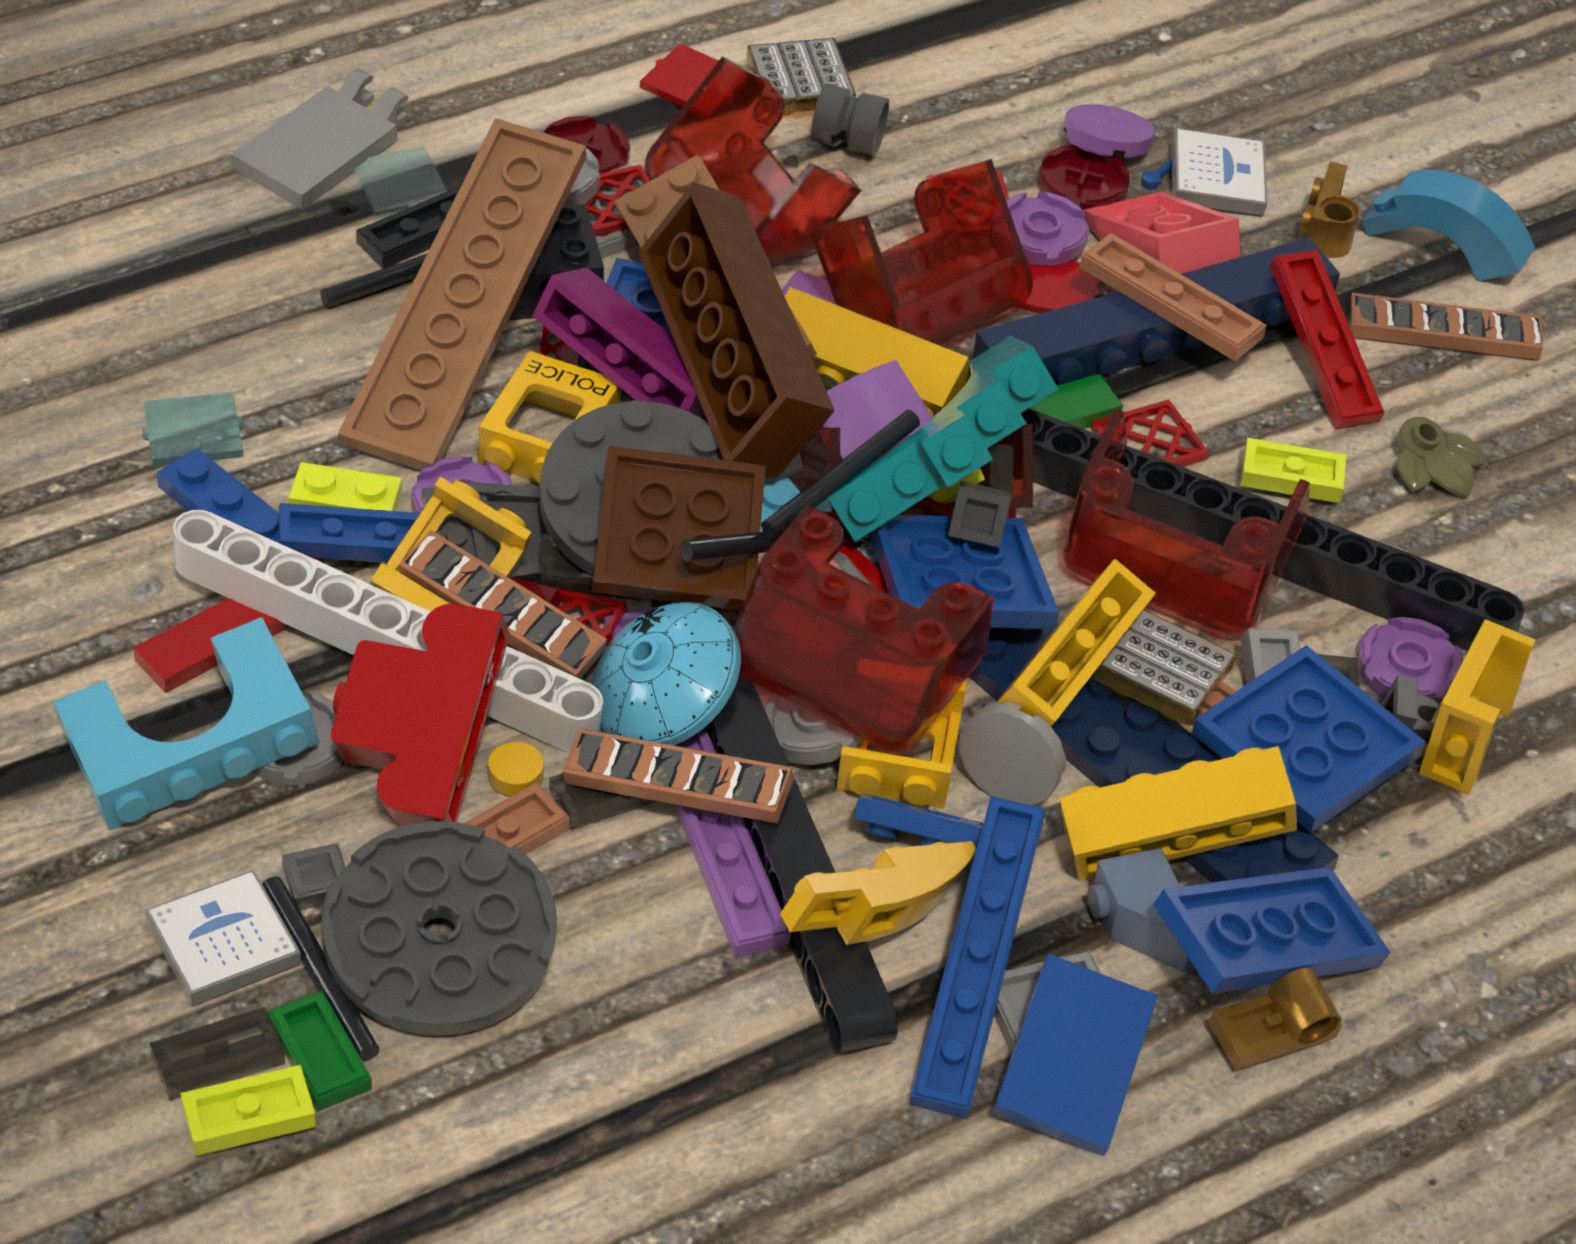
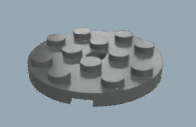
M634 400L597 408L569 424L558 435L547 452L539 485V504L542 519L550 537L560 551L579 568L593 575L608 445L724 460L708 422L693 413L668 404Z
M446 821L414 823L395 828L373 838L351 855V862L340 873L336 881L331 882L323 905L322 944L324 956L337 984L356 1006L371 1017L391 1027L417 1034L455 1035L485 1028L508 1017L527 1002L539 988L547 975L555 950L557 931L556 908L549 885L541 871L515 845L510 849L504 844L485 836V829L463 823ZM433 918H445L450 920L456 928L447 935V939L442 940L441 936L433 935L423 928L424 924Z

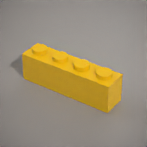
M792 287L788 289L785 295L788 305L817 353L812 360L824 386L828 388H833L870 369L897 360L931 416L934 417L960 392L970 379L969 357Z
M1114 559L1083 593L996 702H1012L1023 706L1020 711L1027 713L1031 717L1038 714L1052 726L1156 593Z
M1279 746L1264 750L1261 748H1248L1240 751L1234 757L1212 762L1203 760L1193 761L1185 764L1178 770L1157 775L1150 773L1137 774L1122 783L1101 788L1086 786L1075 790L1071 795L1059 797L1063 825L1078 881L1095 877L1098 860L1162 848L1167 860L1297 830L1296 802Z

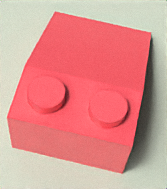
M1157 192L1082 210L1086 215V224H1089L1090 229L1100 241L1112 233L1180 274L1241 257L1239 218L1164 192Z

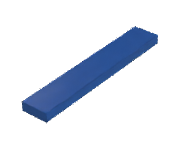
M990 797L914 1083L910 1105L965 1119L969 1117L1046 809L998 797Z

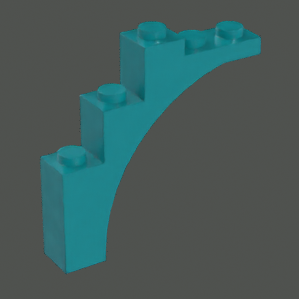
M1010 335L969 361L973 369L970 379L940 412L896 448L860 472L827 498L855 542L944 485L949 488L993 460L987 448L1027 424L1021 413L1058 390L1057 385L1032 345Z

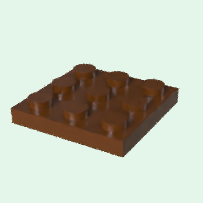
M608 445L592 592L676 603L692 602L708 607L752 612L755 601L758 553L685 561L680 553V545L686 539L760 532L766 466Z

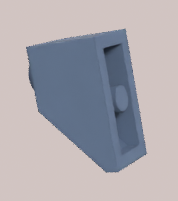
M1162 848L1098 860L1094 883L1088 887V903L1092 915L1096 919L1101 918L1110 939L1183 973L1194 971V965L1153 905L1163 889L1180 887Z

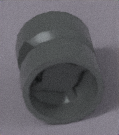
M825 83L819 94L814 111L811 140L834 147L847 142L850 151L876 156L886 129L890 105L889 98L864 92L856 98L853 96L852 89Z

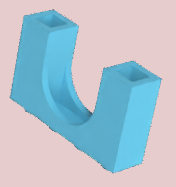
M262 617L210 638L219 671L233 699L229 710L222 720L213 728L197 737L177 742H160L136 733L124 719L106 680L53 701L64 735L109 830L125 823L138 821L149 813L178 801L191 799L200 792L231 779L244 777L253 770L282 758L297 755L304 749L319 743L311 709Z

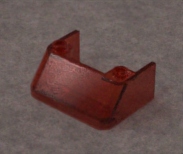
M1114 408L1082 477L1063 549L1064 564L1067 572L1075 580L1090 586L1108 565L1116 559L1156 593L1145 608L1223 639L1241 640V635L1248 628L1257 629L1309 513L1310 482L1303 479L1299 480L1280 524L1261 517L1244 518L1232 527L1222 546L1127 509L1133 497L1134 481L1130 471L1124 465L1118 463L1127 445L1124 412Z

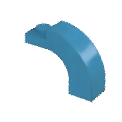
M1441 170L1410 172L1398 189H1389L1377 195L1373 199V205L1361 220L1368 236L1409 227H1424L1444 234L1462 250L1478 281L1519 273L1536 248L1522 220L1499 195L1475 180Z

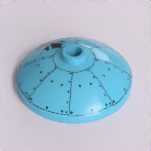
M692 602L663 605L640 615L628 623L612 639L603 652L592 680V685L598 688L603 697L601 720L603 730L608 734L676 745L705 728L726 705L739 677L741 649L736 633L730 624L712 608Z

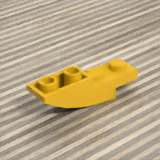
M972 841L956 843L937 842L932 845L914 847L894 846L885 849L877 856L872 869L859 868L854 871L827 874L822 872L812 873L804 876L797 883L793 895L781 911L780 916L790 932L836 927L847 945L872 941L894 934L928 915L943 900L975 854L977 848Z

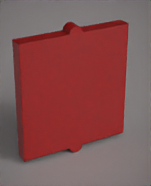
M680 43L664 59L656 60V66L640 80L639 88L707 118L723 101L731 100V94L746 80L747 73Z
M1019 260L1016 272L1010 273L1009 282L1012 286L1006 306L1036 313L1052 311L1100 297L1101 291L1098 290L1100 280L1079 268L1080 262L1076 261L1054 266L1032 265Z

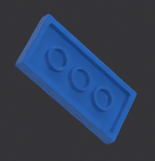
M1331 867L1163 889L1153 904L1212 994L1274 984L1282 976L1300 968H1312L1318 977L1380 967L1391 953Z

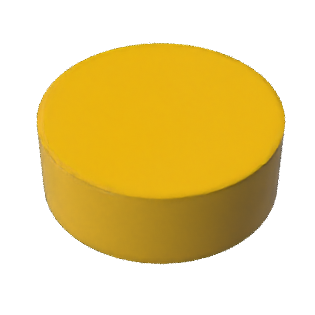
M508 742L498 746L490 754L488 759V779L496 791L512 796L535 782L541 785L544 777V760L542 754L534 746L524 742Z

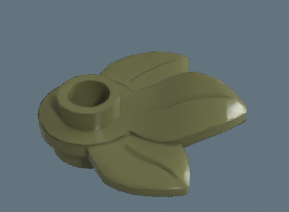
M1412 417L1406 420L1399 429L1398 449L1401 454L1397 460V469L1408 488L1412 492H1417L1426 487L1430 481H1433L1456 496L1466 499L1471 493L1474 482L1473 468L1481 467L1486 462L1485 455L1478 444L1461 432L1442 430L1438 424L1424 417Z

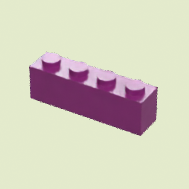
M588 268L551 276L532 317L635 400L657 402L678 407L708 422L678 347L670 333Z

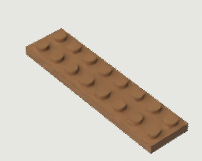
M494 119L338 432L341 445L421 471L425 467H433L438 460L442 459L587 158L585 145L504 120Z

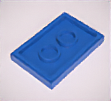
M1048 953L992 1113L1105 1156L1118 1122L1158 995Z

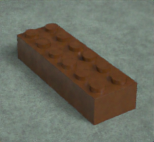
M693 182L638 253L723 459L726 461L765 465V478L776 480L834 413L835 409L741 198Z

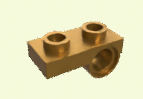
M1332 161L1329 162L1324 179L1315 177L1308 203L1315 207L1306 205L1299 232L1307 234V238H1310L1326 257L1340 258L1346 256L1351 250L1360 208L1352 199L1341 196L1348 165Z
M1300 968L1279 978L1269 988L1267 994L1214 1010L1209 1024L1236 1071L1337 1038L1342 1027V1018L1312 968Z

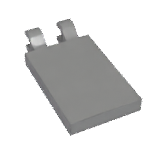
M360 68L354 69L346 77L339 91L326 86L232 153V169L303 210L398 140L397 128L401 127L409 119V114L399 109L408 100V95L395 88H390L382 95L375 110L371 111L366 106L374 100V94L365 90L364 87L373 81V76Z

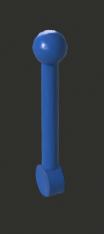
M1172 157L1157 170L1144 172L1141 185L1148 190L1157 189L1160 178L1172 169Z

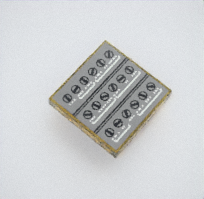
M835 38L747 45L746 59L763 107L768 115L786 116L794 112L815 110L819 94L825 83L852 89L853 96L856 97V92Z
M1143 609L1099 665L1094 679L1111 687L1119 695L1132 697L1160 711L1168 719L1180 721L1191 726L1233 668L1237 654Z

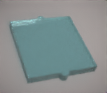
M425 146L397 152L386 150L382 155L367 157L353 167V173L375 218L395 214L447 192Z
M233 392L144 401L147 427L143 428V438L149 441L153 467L169 465L196 448L212 460L243 457L240 431L243 430V419L237 417Z

